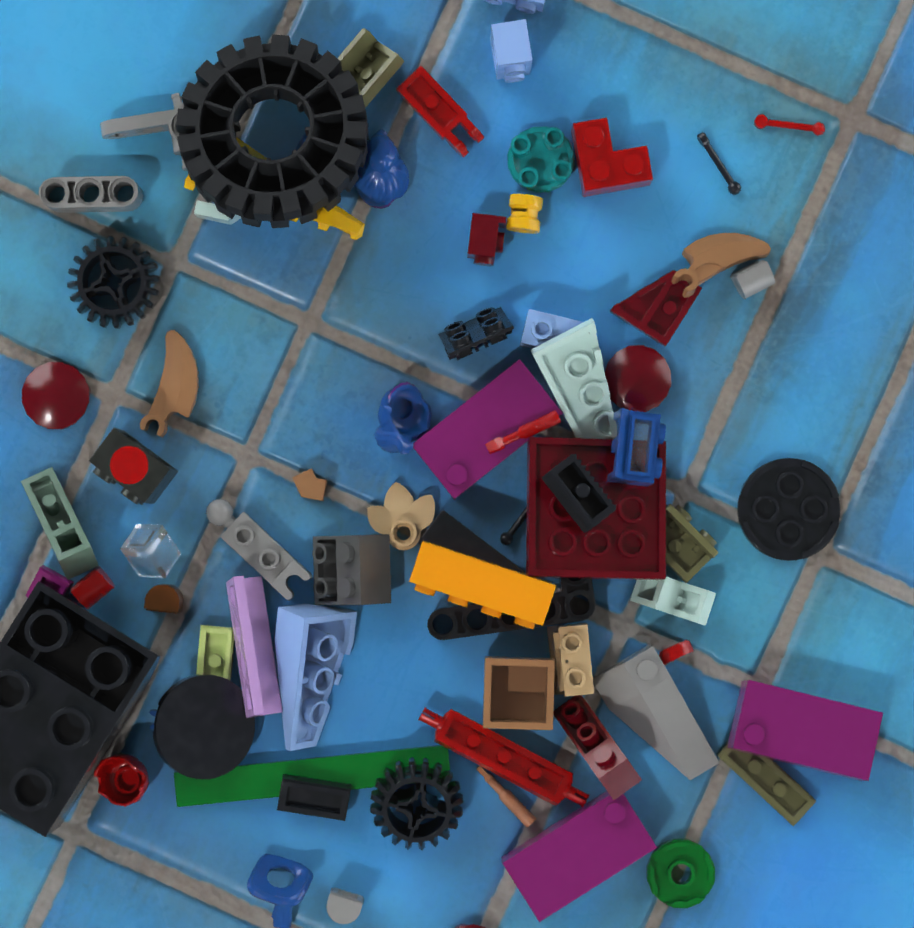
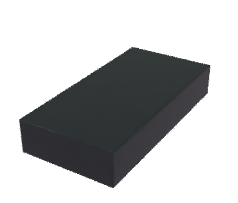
M283 774L277 810L345 821L351 784Z

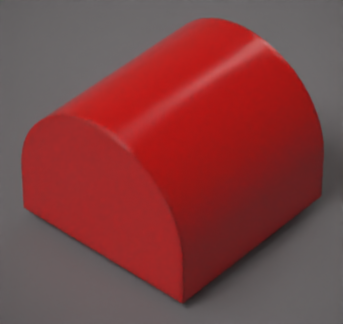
M97 566L73 585L71 593L86 609H90L114 589L115 585L103 569Z

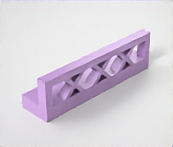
M243 575L232 577L226 582L246 718L281 713L282 705L262 576L244 578Z

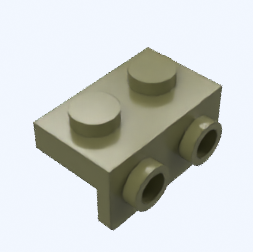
M365 28L361 29L337 58L341 61L343 72L349 70L357 82L359 95L363 97L365 108L404 63V60L396 52L378 42L370 31Z
M671 504L666 505V564L687 583L711 558H714L719 553L714 548L717 542L705 530L702 529L698 532L689 523L692 517L680 505L674 508Z

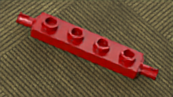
M425 707L418 719L436 729L434 742L555 806L564 798H567L584 807L587 802L586 800L589 798L590 794L572 786L573 773L488 728H483V725L452 709L442 717Z

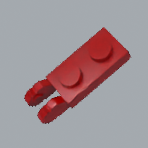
M422 66L418 67L396 88L398 94L442 140L446 139L449 145L461 157H465L469 152L466 145L452 133L458 125L461 124L474 141L479 143L484 139L483 134L467 118L468 114Z

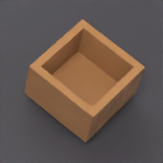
M485 656L483 728L553 730L555 660L553 658Z

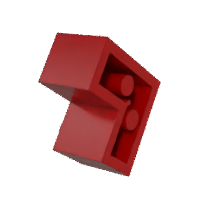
M607 118L573 123L571 133L583 197L650 186L653 176L647 146L613 151Z

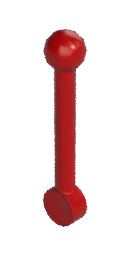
M763 114L758 115L754 120V125L758 129L772 126L812 131L817 136L823 135L826 130L824 124L820 122L810 125L771 120Z

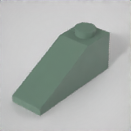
M53 467L22 480L21 483L66 579L69 580L99 566L92 547Z

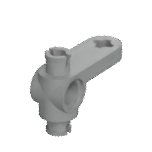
M180 93L171 95L174 106L173 110L115 118L101 122L102 138L120 139L169 131L174 154L181 155L177 140L179 131L176 122L178 108H184L182 96H180ZM182 159V170L187 171L184 161Z

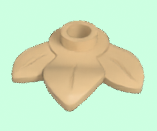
M395 482L386 493L384 506L377 505L367 508L368 521L374 531L380 534H389L390 544L394 548L409 550L419 542L421 530L432 523L435 515V502L432 495H425L414 500L413 496L403 485ZM400 527L409 528L410 537L408 539H399L397 531Z

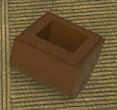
M160 584L148 591L145 597L144 608L149 611L178 614L183 611L184 598L182 592L176 586Z

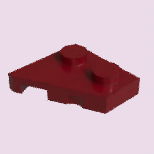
M672 270L657 281L614 305L610 313L665 347L699 295L702 287L698 286L692 296L684 298L682 294L684 289L689 286V283L681 280L673 284L671 281L676 271Z

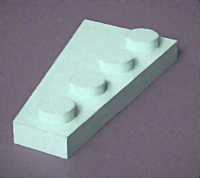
M593 318L530 351L575 437L583 439H614L617 437V424L613 420L614 412L604 372L601 349L598 344L596 326Z

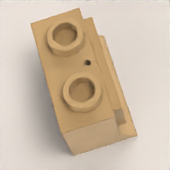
M588 624L547 626L550 658L555 660L554 695L563 694L566 697L594 694Z

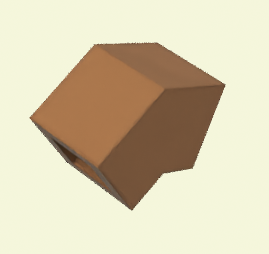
M312 468L292 477L301 497L324 501L328 480L317 478Z

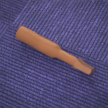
M481 766L476 768L484 777L486 783L499 795L501 802L526 828L537 819L493 775L487 773Z

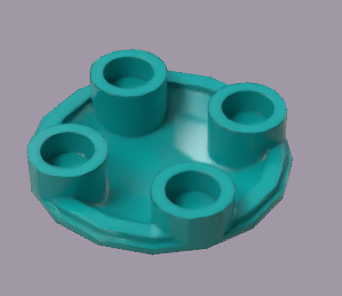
M532 127L521 132L512 139L507 154L508 169L513 179L522 188L535 193L551 192L560 188L570 178L575 165L574 150L563 132L556 127Z

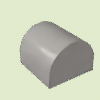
M758 260L732 273V276H730L743 299L775 284L768 262L764 260Z
M331 888L326 906L327 913L336 923H352L361 912L364 898L361 895L342 889Z

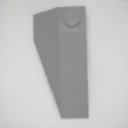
M652 645L645 646L593 677V683L608 709L689 780L719 764L712 748Z

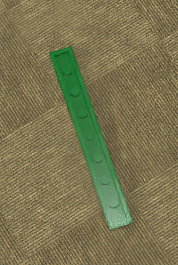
M435 745L238 765L223 776L203 780L190 778L175 771L177 807L279 797L283 774L351 784V790L373 788L377 778L385 779L384 770L386 767L396 772L395 763L399 760L403 763L404 767L409 766V758L411 757L415 759L416 765H421L422 760L426 757L429 759L430 768L439 762L442 764L441 773L450 770L448 749L444 746Z

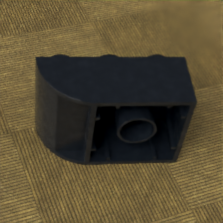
M40 581L34 587L0 642V809L42 836L47 837L61 826L90 780L94 770L103 759L143 694L157 667L160 656Z

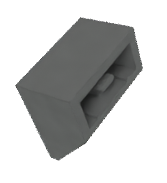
M389 534L313 536L315 605L391 603Z

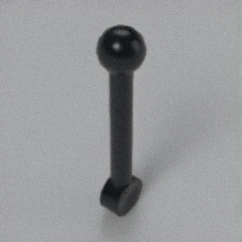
M705 133L698 134V141L706 149L728 183L730 194H739L741 185L732 179L710 145Z
M527 507L508 532L501 534L500 542L503 545H510L513 542V535L527 518Z

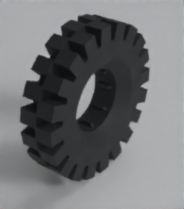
M272 34L271 43L262 44L260 35L243 39L245 48L236 51L232 44L216 52L219 61L213 65L206 60L195 72L198 80L197 83L192 84L188 82L181 97L184 108H178L176 126L179 131L177 140L180 153L190 179L195 182L197 191L208 203L213 201L217 211L233 219L236 214L241 216L243 224L260 227L262 221H270L272 228L289 227V220L299 218L301 224L317 218L316 211L324 207L329 212L341 202L340 193L344 189L350 192L359 179L358 168H364L368 153L367 140H369L363 97L359 95L358 84L350 71L343 72L341 61L328 50L324 55L319 54L317 44L301 38L298 46L292 45L288 35ZM268 99H275V101L282 99L297 105L298 111L300 113L304 111L310 121V127H305L307 138L303 145L297 151L294 149L290 156L278 160L256 158L249 154L246 146L241 147L236 140V132L241 131L239 121L243 114L249 108H254L253 105Z

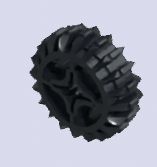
M108 236L107 247H104L100 239H95L94 245L97 250L93 252L85 245L82 248L83 252L88 255L85 260L79 256H75L73 259L77 264L81 265L79 270L70 268L68 271L70 275L77 277V281L68 282L67 287L79 290L70 296V300L72 302L83 300L78 306L77 311L83 314L90 310L87 320L91 323L95 322L100 316V326L106 328L110 318H112L114 328L120 329L122 325L121 318L124 317L125 322L132 326L134 325L133 313L144 319L146 315L140 308L143 305L150 309L154 308L155 304L147 299L148 296L160 295V291L151 288L150 285L160 283L161 278L157 275L149 274L156 271L158 265L155 262L145 264L151 257L150 252L144 251L138 255L141 249V245L138 242L133 243L128 249L129 240L126 237H122L118 246H116L115 238ZM110 256L127 257L135 262L137 268L117 270L111 262ZM100 261L101 276L88 287L89 275L93 267ZM110 271L117 278L122 279V282L118 283L120 285L117 289L118 293L110 286H107V282H111L108 280L111 277ZM138 278H141L139 292L134 300L128 304L127 289L131 284L137 282ZM109 294L117 302L119 309L109 310L100 308L93 302L91 297Z
M411 757L409 758V766L406 767L398 760L395 763L396 772L386 767L384 770L385 779L377 778L375 781L377 790L371 791V800L374 803L370 805V812L376 815L374 817L375 826H383L381 829L383 837L393 834L392 843L394 845H397L401 840H405V848L407 850L412 847V842L418 843V847L421 850L425 848V841H430L436 847L438 845V835L448 840L450 837L448 828L456 829L458 827V820L456 818L463 815V808L459 805L464 802L463 794L457 793L460 790L459 782L451 781L453 773L450 770L441 773L442 764L439 762L430 768L429 759L426 757L422 760L421 765H416L415 759ZM414 782L413 786L408 789H398L405 784ZM426 784L435 787L442 794L445 801L438 800L437 796L429 794L426 791ZM421 793L422 803L420 802V806L416 807L415 814H413L412 804L414 805V801L418 799V795ZM390 807H394L396 811L404 813L408 818L407 823L398 819L392 813ZM426 818H435L428 823L420 824Z

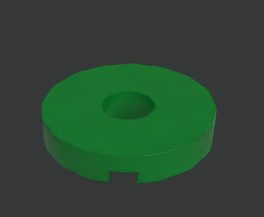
M671 839L661 843L651 853L646 865V879L652 893L661 902L673 908H689L701 903L706 898V895L709 894L715 882V866L709 853L700 844L689 839ZM678 864L687 865L690 869L689 878L682 883L674 881L671 877L672 869Z

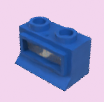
M620 408L614 413L613 420L618 421L617 437L612 440L611 453H615L613 472L608 474L607 482L648 487L654 484L655 478H660L662 458H657L658 444H663L666 433V425L660 423L661 414L632 411L625 408Z

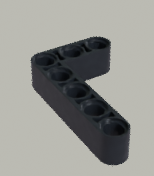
M559 578L561 591L554 592L551 600L555 608L554 613L550 618L545 619L543 626L583 621L588 619L595 610L592 578H580L575 581L568 578ZM577 595H583L588 600L587 610L580 615L574 614L569 607L571 599ZM475 603L468 604L467 607L459 605L437 609L430 614L427 623L429 633L438 640L527 628L515 623L507 624L502 618L486 614V624L482 628L474 629L468 625L467 616L472 610H481L482 606ZM446 614L452 619L453 627L449 632L443 634L434 629L433 620L437 615Z

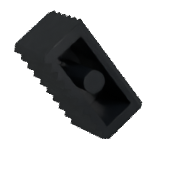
M571 454L542 476L541 479L583 533H585L614 512L616 505L612 504V499H607L608 494L603 493V488L598 487L599 482H594V477L590 476V471H585L586 466L581 465V460L577 459V454Z

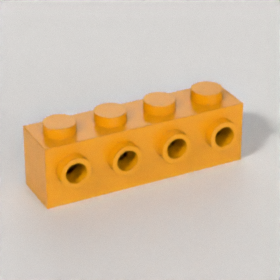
M424 540L421 543L409 582L416 584L415 591L434 596L435 591L448 594L447 601L467 607L468 603L472 602L481 605L480 612L501 618L502 613L515 617V624L534 629L535 624L543 626L556 588L554 583L536 577H529L526 574Z

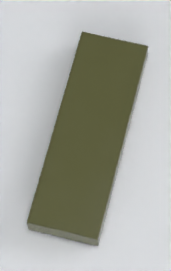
M728 743L717 754L724 763L792 826L816 803V800L770 758L727 748Z

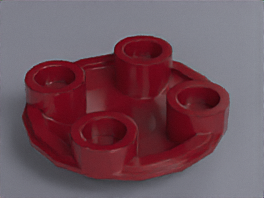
M644 345L628 346L617 351L608 361L605 369L610 400L619 408L647 412L661 404L667 397L671 387V370L666 359L655 349Z
M48 362L36 367L27 376L22 388V404L27 415L37 425L47 429H67L85 414L89 404L91 389L85 377L75 367L63 362Z

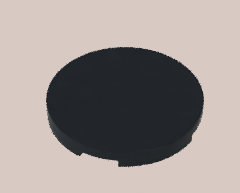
M794 458L773 460L757 468L743 484L737 502L738 522L748 542L762 554L778 560L792 561L805 559L821 551L835 535L840 518L839 494L831 478L815 464Z
M198 674L189 676L171 686L158 703L159 707L155 716L154 731H152L154 744L162 760L177 773L194 779L217 778L232 771L247 755L254 738L255 717L246 718L242 690L230 680L215 675Z

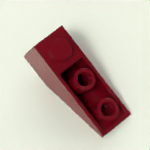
M582 695L572 697L553 711L555 718L613 800L642 781Z

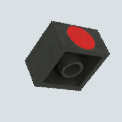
M118 428L111 430L89 460L90 463L96 466L93 473L109 484L115 485L116 482L124 487L121 493L137 505L138 503L141 505L143 503L154 504L178 473V470L127 432Z

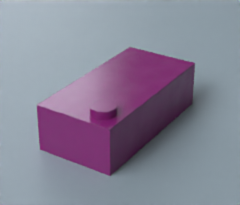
M519 359L415 441L413 448L455 500L527 443L528 438L516 440L506 445L504 449L489 454L485 446L486 443L497 437L507 436L517 431L520 426L554 410L561 416L562 411Z
M744 680L741 682L727 748L859 781H869L883 713L752 680Z
M605 791L586 803L584 807L573 811L501 858L502 864L538 921L541 922L656 849L657 846L625 795L622 794L613 800L610 794Z

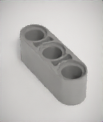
M127 176L52 177L43 181L39 188V197L43 204L58 213L129 212L137 209L143 200L141 188L133 179ZM93 186L98 187L99 196L97 200L90 203L85 202L83 196L86 189ZM57 187L64 188L65 196L63 200L59 203H51L49 198L51 191ZM122 187H133L134 193L129 201L121 202L118 200V191Z

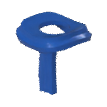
M264 854L253 868L247 882V888L252 896L275 904L272 913L274 927L291 928L292 907L303 900L312 882L313 873L301 863L276 855ZM281 868L292 873L294 881L287 887L278 888L269 883L267 875L271 870Z

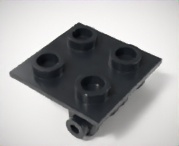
M490 307L478 312L476 318L465 323L458 321L448 325L444 329L445 331L438 335L445 346L449 360L456 358L458 361L473 354L471 347H474L475 351L478 352L479 348L477 345L483 343L485 348L489 347L487 340L493 345L508 339L507 335L512 333L514 327L501 307L497 309Z

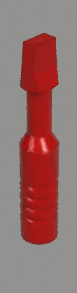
M556 410L520 426L517 431L507 436L491 440L485 446L489 454L495 453L516 440L527 439L547 428L561 423V420Z

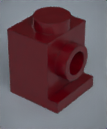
M472 213L467 258H473V264L494 266L495 252L502 253L505 235L503 232H498V228H505L507 217Z

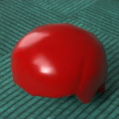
M118 753L101 760L93 774L98 779V793L107 798L112 804L124 807L140 801L149 784L145 765L136 756Z

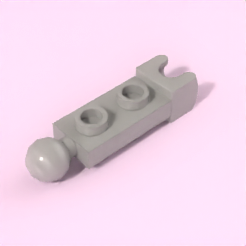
M216 499L209 503L206 509L207 519L213 525H224L227 528L220 537L286 600L290 601L294 597V592L287 583L291 575H297L304 581L310 580L313 577L301 563L294 559L248 514L242 512L236 519L233 516V508L228 501Z

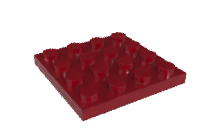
M529 437L527 441L526 575L529 577L665 580L666 441L663 444H658L657 458H662L661 476L659 479H654V484L645 487L607 482L608 474L613 472L615 453H611L613 439ZM633 440L630 471L644 472L647 441ZM571 454H577V459L581 460V465L586 466L585 471H590V476L594 477V482H599L598 487L603 488V493L608 494L607 499H612V504L616 505L614 512L585 533H583L541 479L542 476Z

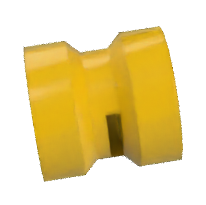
M510 194L509 207L512 210L511 215L507 218L506 229L519 233H539L540 221L538 220V212L542 210L543 198L528 194Z

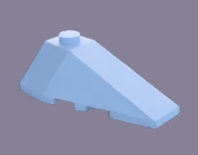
M312 604L278 607L275 650L286 750L293 751L317 746L330 710V706L327 703L333 685H339L342 675L338 671L345 654L350 655L353 647L357 611Z

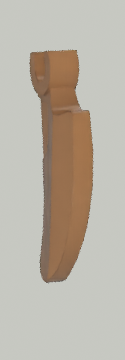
M719 233L708 235L684 248L682 255L688 261L690 267L676 271L671 282L676 284L681 280L687 281L689 286L684 289L682 295L684 298L690 297L695 293L699 285L716 274L749 260L765 258L769 255L771 248L765 241L745 234Z
M170 330L166 333V355L160 385L148 415L144 416L140 422V429L147 431L149 424L152 421H157L159 429L156 435L160 437L166 435L168 431L166 421L172 414L179 413L186 418L190 417L199 389V372L194 354L186 340L175 330Z

